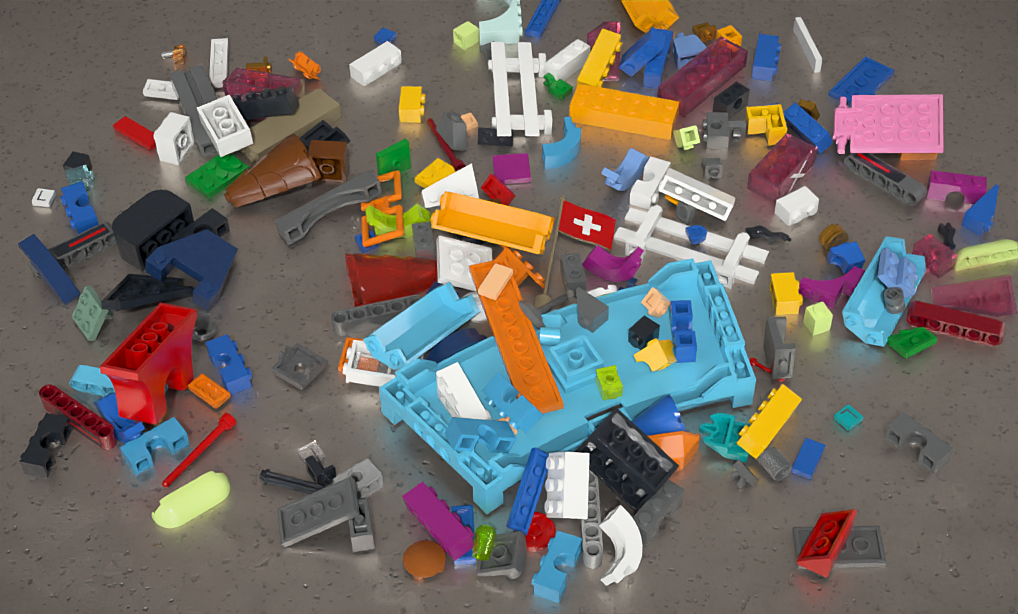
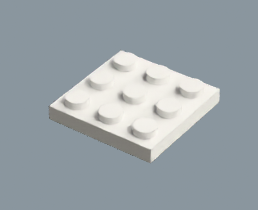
M439 235L436 240L438 283L445 284L451 282L452 286L476 291L469 272V266L492 261V248Z

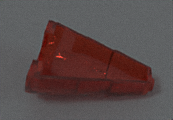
M345 254V263L348 277L350 278L354 307L419 295L429 290L435 281L438 282L437 260L411 256L404 258L391 255Z

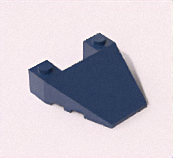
M204 230L157 247L146 259V273L162 282L174 267H177L200 282L193 290V303L209 312L220 299L238 249L211 231Z

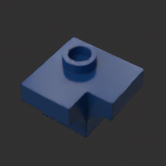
M857 241L852 243L845 242L840 246L830 248L826 257L828 263L835 264L836 267L839 266L843 274L848 273L853 266L862 269L865 263V258Z

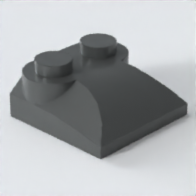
M522 531L482 537L476 574L478 576L505 575L509 579L519 577L524 571L527 554L526 539Z

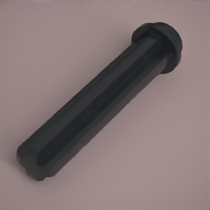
M270 469L262 470L259 476V482H262L263 485L270 484L306 494H312L325 488L321 484L270 472Z

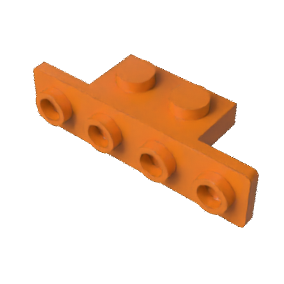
M501 245L504 250L495 260L507 258L510 268L513 269V276L517 286L530 275L544 289L545 284L543 281L545 279L538 272L533 273L534 267L527 261L523 262L521 260L523 256L516 249L512 251L511 247Z

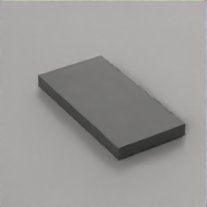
M350 476L278 508L281 545L287 547L359 516L355 480Z
M853 526L833 568L886 567L887 562L880 526ZM793 527L796 559H798L814 527Z

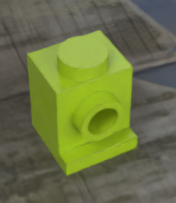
M616 365L596 369L595 382L602 400L621 397L623 385Z

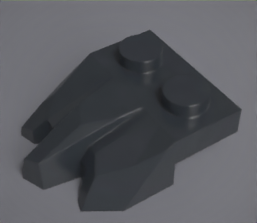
M324 120L299 138L307 150H309L311 140L350 143V139L337 126L332 128Z

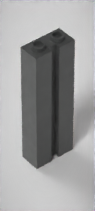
M203 65L191 67L188 72L180 70L169 73L173 90L183 114L190 118L194 140L201 157L217 153L215 146L200 121L197 107L217 100Z

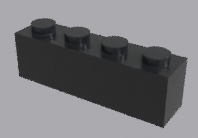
M281 86L274 90L264 89L261 92L250 91L246 94L240 95L237 93L230 96L245 121L292 114L299 106L292 87L285 88V86Z

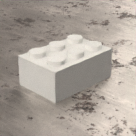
M230 95L197 107L200 121L220 157L253 144L250 129Z
M549 453V457L546 460L548 479L545 483L547 491L545 512L547 513V518L587 519L589 453Z

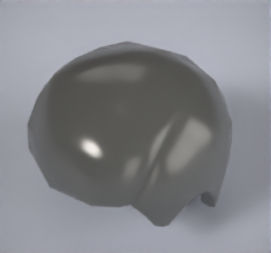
M198 311L192 338L197 341H206L216 334V321L211 319L209 313Z

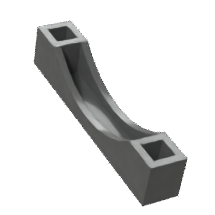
M368 170L278 218L274 222L279 235L290 245L305 237L308 230L328 213L347 205L369 202L383 194L379 179Z

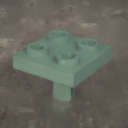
M92 286L84 287L72 315V318L88 341H95L104 320H111L114 315L113 311L102 309V300Z

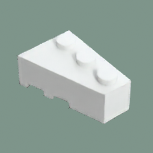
M472 163L422 190V206L430 212L441 209L440 198L445 191L479 199Z
M458 362L436 372L438 399L451 417L491 420L489 412L484 409Z

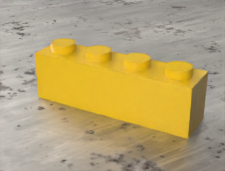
M602 28L578 76L576 88L578 84L603 87V79L608 77L609 67L616 60L615 54L620 52L623 43L620 42V34Z
M784 384L778 390L774 388L769 393L767 398L770 400L768 402L764 400L758 408L760 413L755 412L748 422L751 425H745L739 432L741 438L737 444L755 459L766 449L802 400Z

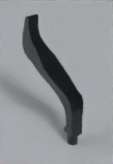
M949 222L946 225L940 223L938 230L944 236L943 246L946 248L945 254L952 253L956 247L953 242L956 230Z
M763 226L745 228V232L750 236V239L764 238L770 242L778 240L791 241L788 234L771 232Z

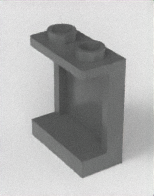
M785 316L766 318L763 347L772 379L792 378L796 348L794 343L784 344L787 323Z

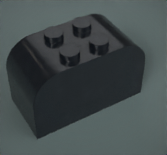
M154 190L147 193L118 215L112 223L113 233L121 258L143 272L146 269V259L157 247L171 243V238L194 222L190 203L171 191Z

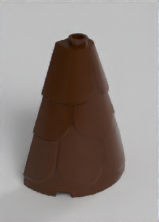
M293 133L285 137L267 154L263 155L250 169H246L225 189L226 193H224L227 202L232 203L236 208L313 182L321 178V175L312 157L307 153L306 147L299 137Z

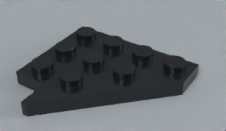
M128 274L101 301L102 309H109V311L113 312L192 295L193 286H184L183 278L165 277L160 282L150 275Z

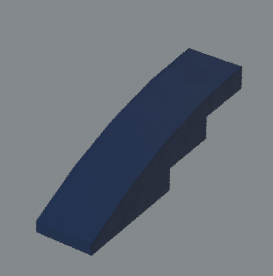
M35 234L18 243L19 248L30 259L31 265L39 272L43 281L64 305L80 297L81 293Z

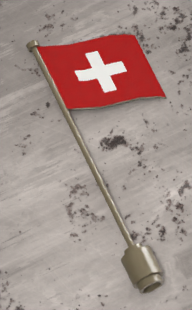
M565 196L559 197L560 207L543 294L537 295L534 298L533 306L535 308H539L552 301V298L547 295L558 232L575 240L596 246L599 245L601 248L611 252L616 223L614 218L566 201L567 198Z

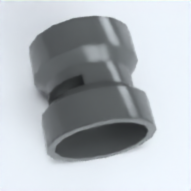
M899 287L886 289L884 291L886 311L890 314L903 312L905 310L903 290Z

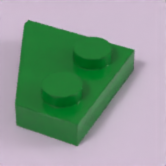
M924 327L911 330L903 329L899 330V334L888 336L886 344L907 359L936 344L937 337Z

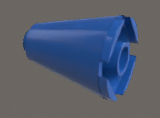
M670 394L665 395L631 420L647 436L677 431L687 432Z

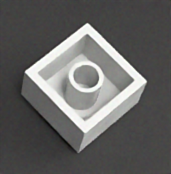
M170 112L158 130L154 132V140L160 161L179 165L194 145L193 131L188 116Z

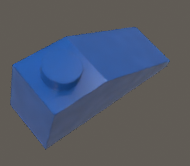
M997 184L965 212L961 226L978 236L983 235L986 231L989 232L994 225L992 220L995 214L999 190Z

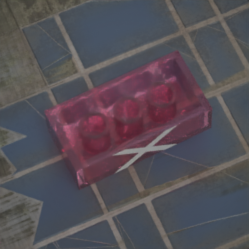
M786 133L749 173L747 189L776 203V200L786 196L814 165L818 147Z

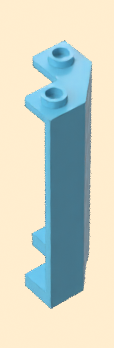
M888 236L883 240L842 311L844 325L863 342L882 347L886 345L888 336H891L903 312L890 314L886 311L884 291L888 287L878 278L881 250L888 247L898 256V259L906 256L910 262L915 264L917 268L916 274L918 275V279L915 281V288L918 287L926 272L924 256L907 254L904 239ZM911 297L903 299L905 301V308L908 305Z
M448 282L433 289L369 334L363 341L372 357L391 369L396 370L417 359L481 310L472 294L459 298L451 282Z

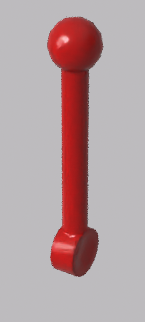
M756 358L749 359L751 366L756 365L770 373V369L758 363Z

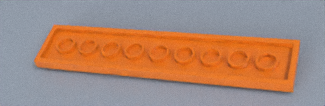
M507 258L469 266V272L477 294L479 287L495 263L510 268ZM512 275L496 300L479 294L478 296L511 385L520 392L516 399L523 395L542 414L564 409L563 400L533 324L520 308L519 301L523 299Z

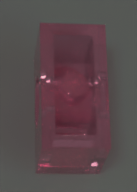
M931 234L914 243L912 254L925 257L926 269L938 279L954 269L958 257L957 254Z

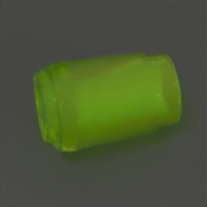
M480 525L476 529L472 548L473 558L480 561L489 560L496 537L493 527Z

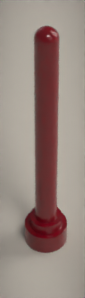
M428 118L427 124L451 161V166L456 172L466 167L462 160L456 158L450 146L436 131L437 125L433 119Z

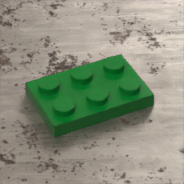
M231 153L222 157L217 155L187 175L185 181L207 199H210L228 187L246 169H249V166Z

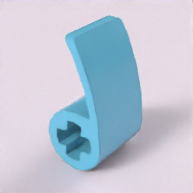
M542 314L543 323L546 327H540V345L556 346L560 344L561 315Z

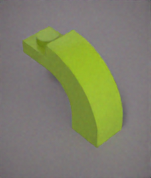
M415 204L411 209L403 213L404 235L394 239L412 237V224L431 223L430 211L419 204ZM371 205L365 209L367 222L374 226L376 235L379 236L397 230L396 215L385 214Z

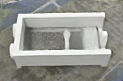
M353 340L352 347L347 349L346 359H349V361L344 363L343 374L346 375V383L354 382L381 387L394 379L395 372L399 369L393 370L372 357L364 341ZM424 354L419 356L418 359H423Z

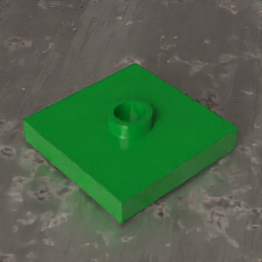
M406 138L376 153L378 176L396 170L402 173L411 168L409 141Z

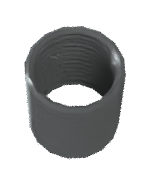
M775 446L765 449L758 458V462L775 481L786 477L792 469V465Z

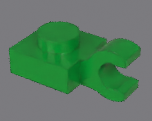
M551 73L544 75V78L547 80L543 84L549 87V93L560 100L573 92V86L562 79L556 81Z

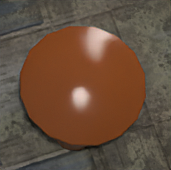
M422 540L415 542L406 549L403 555L405 569L416 580L432 577L443 571L446 566L444 549L433 541Z

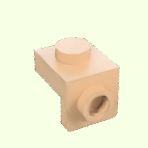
M654 287L650 289L641 302L649 310V315L658 318L666 313L668 306L671 304Z

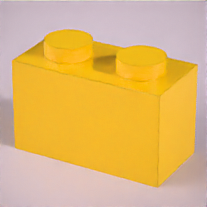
M401 86L399 103L400 122L421 123V116H424V105L422 104H425L426 101L425 94H422V87Z
M794 272L771 273L769 289L775 315L798 314L799 307L803 304L802 294L798 292L799 281L795 280Z

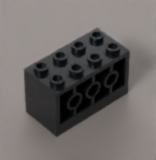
M617 407L575 451L577 453H589V470L634 512L651 499L679 467L671 457Z

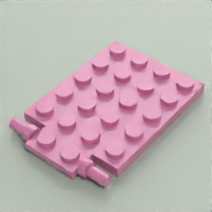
M943 94L852 95V108H848L846 97H840L839 106L834 110L833 140H836L838 145V153H845L847 139H851L850 153H943Z

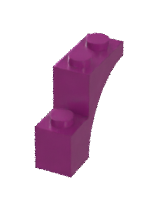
M853 266L848 273L832 280H812L803 277L800 281L798 292L804 298L818 303L824 302L826 306L834 308L842 294L851 297L865 270Z

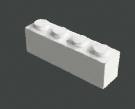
M668 168L658 190L726 221L735 201V197L671 168Z

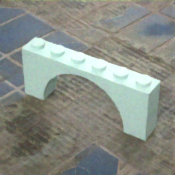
M504 0L510 6L504 14L492 20L479 22L480 45L493 41L504 42V44L520 42L519 37L523 36L521 8L517 6L520 5V0Z

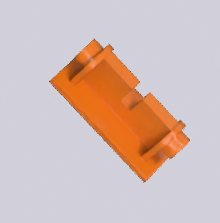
M297 52L294 60L289 59L294 64L293 67L304 72L303 75L311 80L312 78L320 80L317 76L321 71L320 66L306 54Z

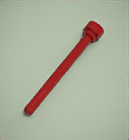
M225 412L219 418L218 426L162 481V486L168 488L223 431L231 430L237 424L234 417Z

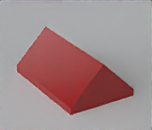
M850 509L822 513L796 563L828 578L853 529L857 511Z

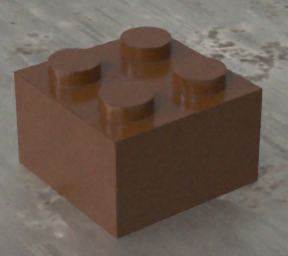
M311 140L308 154L312 157L321 175V178L315 181L347 182L350 169L347 142Z

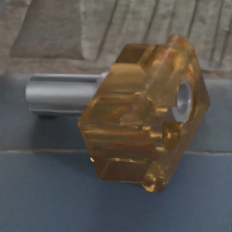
M183 44L174 46V50L162 52L161 55L163 58L172 57L175 64H185L187 50Z

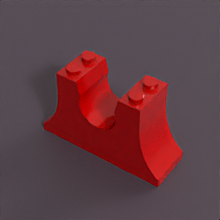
M159 303L100 365V372L108 376L113 384L119 417L157 424L166 413L165 383L168 385V388L185 391L188 388V384L194 380L191 352L197 309Z

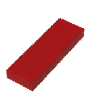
M124 116L113 125L115 131L149 151L156 147L154 132L132 119Z

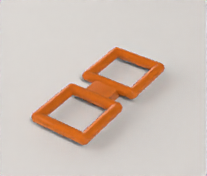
M398 170L376 177L380 183L394 179L393 195L385 196L369 203H361L362 211H365L371 205L388 215L396 213L397 230L369 238V223L365 215L361 218L363 247H369L404 235L403 207L401 205L391 207L392 202L399 201L402 198L401 175Z

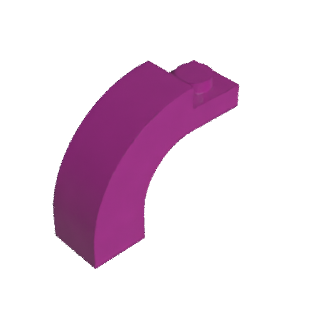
M597 245L588 254L582 266L599 278L614 282L626 281L631 279L641 266L642 258L640 256L644 250L638 246L629 256L616 257Z

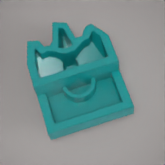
M717 413L710 415L713 424L703 423L699 427L700 432L706 435L703 442L725 458L747 463L749 453L740 447L737 442L741 438L739 432L745 425L750 426L751 424L735 421V416Z

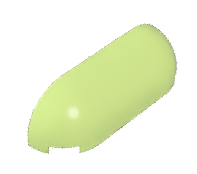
M1001 239L962 248L953 258V268L955 271L1016 259L1018 258V242L1011 239Z
M214 471L203 474L159 501L161 505L156 511L152 512V519L158 525L165 528H174L185 524L227 498L231 489L228 477L224 472L214 473Z

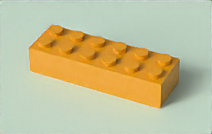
M578 84L570 103L569 117L571 116L572 122L671 140L678 119L679 101Z

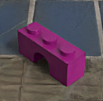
M931 170L927 184V198L945 201L947 194L957 191L964 195V203L975 204L986 194L987 177Z

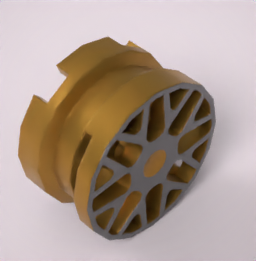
M836 223V225L831 224L827 226L819 235L818 240L829 252L830 248L847 242L849 235Z

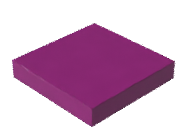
M528 153L493 155L494 175L504 184L531 182Z

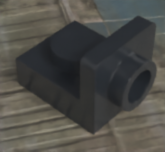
M313 455L305 458L306 470L314 483L329 485L336 478V468L334 465L324 468L320 461L317 462Z

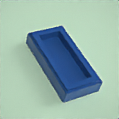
M805 438L791 473L811 480L826 445Z

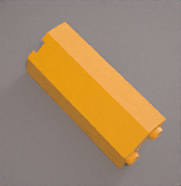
M621 0L634 25L644 33H647L652 27L666 30L679 19L669 0Z
M445 191L440 198L441 209H436L432 213L431 228L536 254H543L545 241L550 239L555 217Z

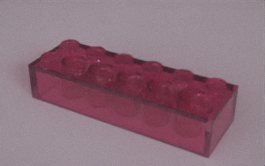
M720 36L658 86L657 98L679 101L678 115L686 117L746 67L748 50Z

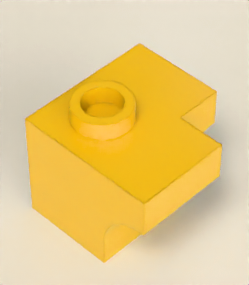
M653 339L647 343L646 348L634 354L636 361L646 362L652 372L661 371L677 362L672 350L674 345L670 339Z

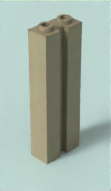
M318 88L298 100L299 106L294 113L268 117L251 127L250 132L253 144L238 151L246 155L252 163H256L285 137L294 133L300 138L322 120L330 125L342 118L341 106Z

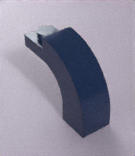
M475 328L456 331L437 343L424 360L435 361L438 364L488 337L480 335Z

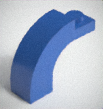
M111 392L93 402L101 417L113 426L116 437L122 444L125 445L127 442L143 435L142 430L145 427L141 421L119 417L115 392Z

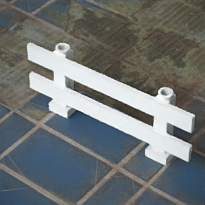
M491 42L492 60H488V70L493 72L496 116L492 117V127L497 128V136H511V129L525 130V136H539V130H544V135H551L552 113L551 110H544V115H538L534 72L538 73L539 77H544L546 54L539 53L538 58H532L531 42H518L519 58H506L504 42ZM507 72H520L523 115H510Z
M658 205L651 206L648 213L630 208L625 216V220L640 224L638 231L635 232L619 227L614 235L615 240L626 243L625 255H630L638 246L644 250L640 256L642 260L646 250L677 260L693 258L695 263L711 260L720 284L723 283L724 287L730 289L734 278L754 284L759 275V271L738 265L741 257L764 264L769 255L767 250L748 245L750 236L744 232L738 234L735 240L707 232L706 240L700 244L728 252L725 260L650 237L654 229L689 240L685 232L686 227L689 226L662 218L663 209Z

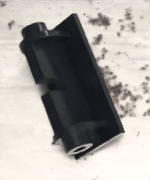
M478 127V145L513 146V129H511V136H497V128Z

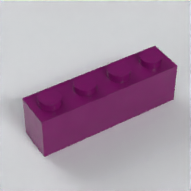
M422 481L405 493L402 498L407 509L453 561H456L475 547L472 539L474 534L468 526L464 527L461 524L462 521L455 512L451 513L449 511L450 508L443 499L439 500L437 498L438 495L433 487H427Z

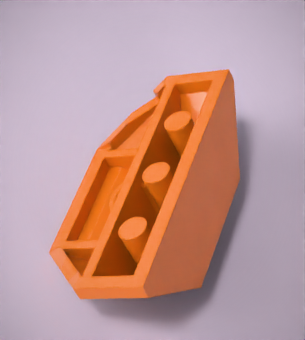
M677 431L648 436L679 465L677 470L683 469L699 448L700 436L697 433Z

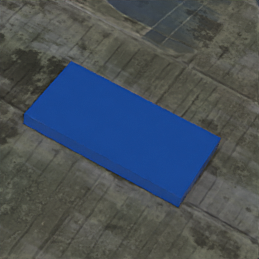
M865 56L829 91L828 96L840 101V97H846L847 105L852 107V95H859L872 90L874 93L877 92L894 75L895 70Z

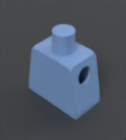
M684 33L676 35L673 39L672 53L677 69L707 63L709 50L696 35L685 36Z

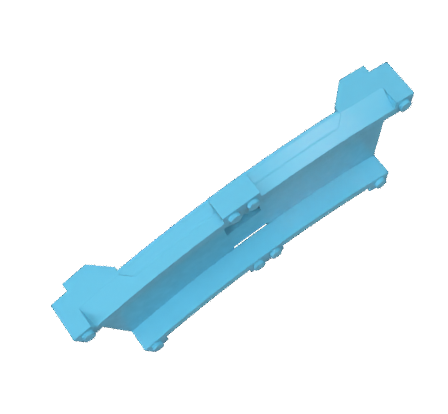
M692 258L667 263L648 280L647 284L597 297L598 300L609 306L608 320L593 333L582 328L578 323L576 304L545 313L561 315L560 344L556 346L541 345L563 400L564 409L543 413V416L527 433L519 428L518 433L515 435L516 440L509 453H490L488 448L478 441L472 452L454 451L445 435L452 417L442 405L437 395L436 372L458 362L484 409L489 412L491 420L503 418L496 411L499 407L496 405L493 408L485 400L487 396L481 391L498 372L511 384L493 336L454 354L438 364L435 361L417 358L397 370L394 379L379 387L382 414L394 425L404 420L473 487V501L486 514H489L504 503L503 492L521 481L532 448H538L547 454L551 452H575L611 412L587 421V417L621 404L623 407L619 408V410L630 420H633L667 394H670L679 412L730 400L732 408L752 405L756 378L744 348L745 341L723 283L720 284L712 261L695 263ZM652 287L657 288L670 302L691 300L693 313L692 329L695 331L697 342L696 362L673 363L661 371L652 372L646 362L636 361L634 354L641 350L633 347L628 342L629 329L644 315L660 325L658 340L670 339L673 344L670 305L666 313L658 318L649 315V310L641 303ZM533 324L540 342V330ZM616 365L623 385V394L616 399L603 401L595 382L596 369Z

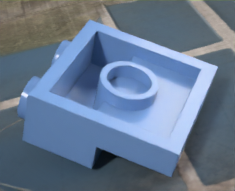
M888 247L882 249L878 278L888 288H901L904 293V299L913 296L917 291L914 286L915 281L918 279L915 264L910 262L906 256L898 259V256Z

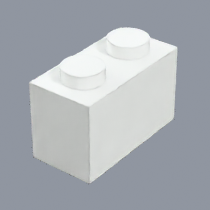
M804 186L776 200L775 214L787 226H790L808 216L814 215L818 210L819 198Z

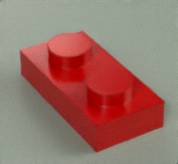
M490 174L481 186V189L491 199H500L503 205L509 206L516 196L494 174Z

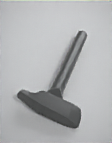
M563 294L539 308H535L528 300L519 301V305L529 320L540 330V327H546L541 315L566 302L569 297L567 294Z

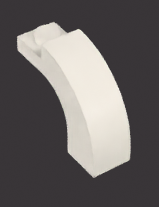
M621 505L610 511L599 525L611 538L615 547L614 562L600 579L606 586L613 582L618 583L627 575L635 572L642 557V539L639 529L631 515Z

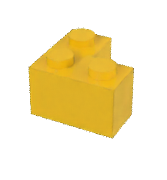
M781 104L746 107L745 121L747 134L765 133L768 145L786 144L787 126Z

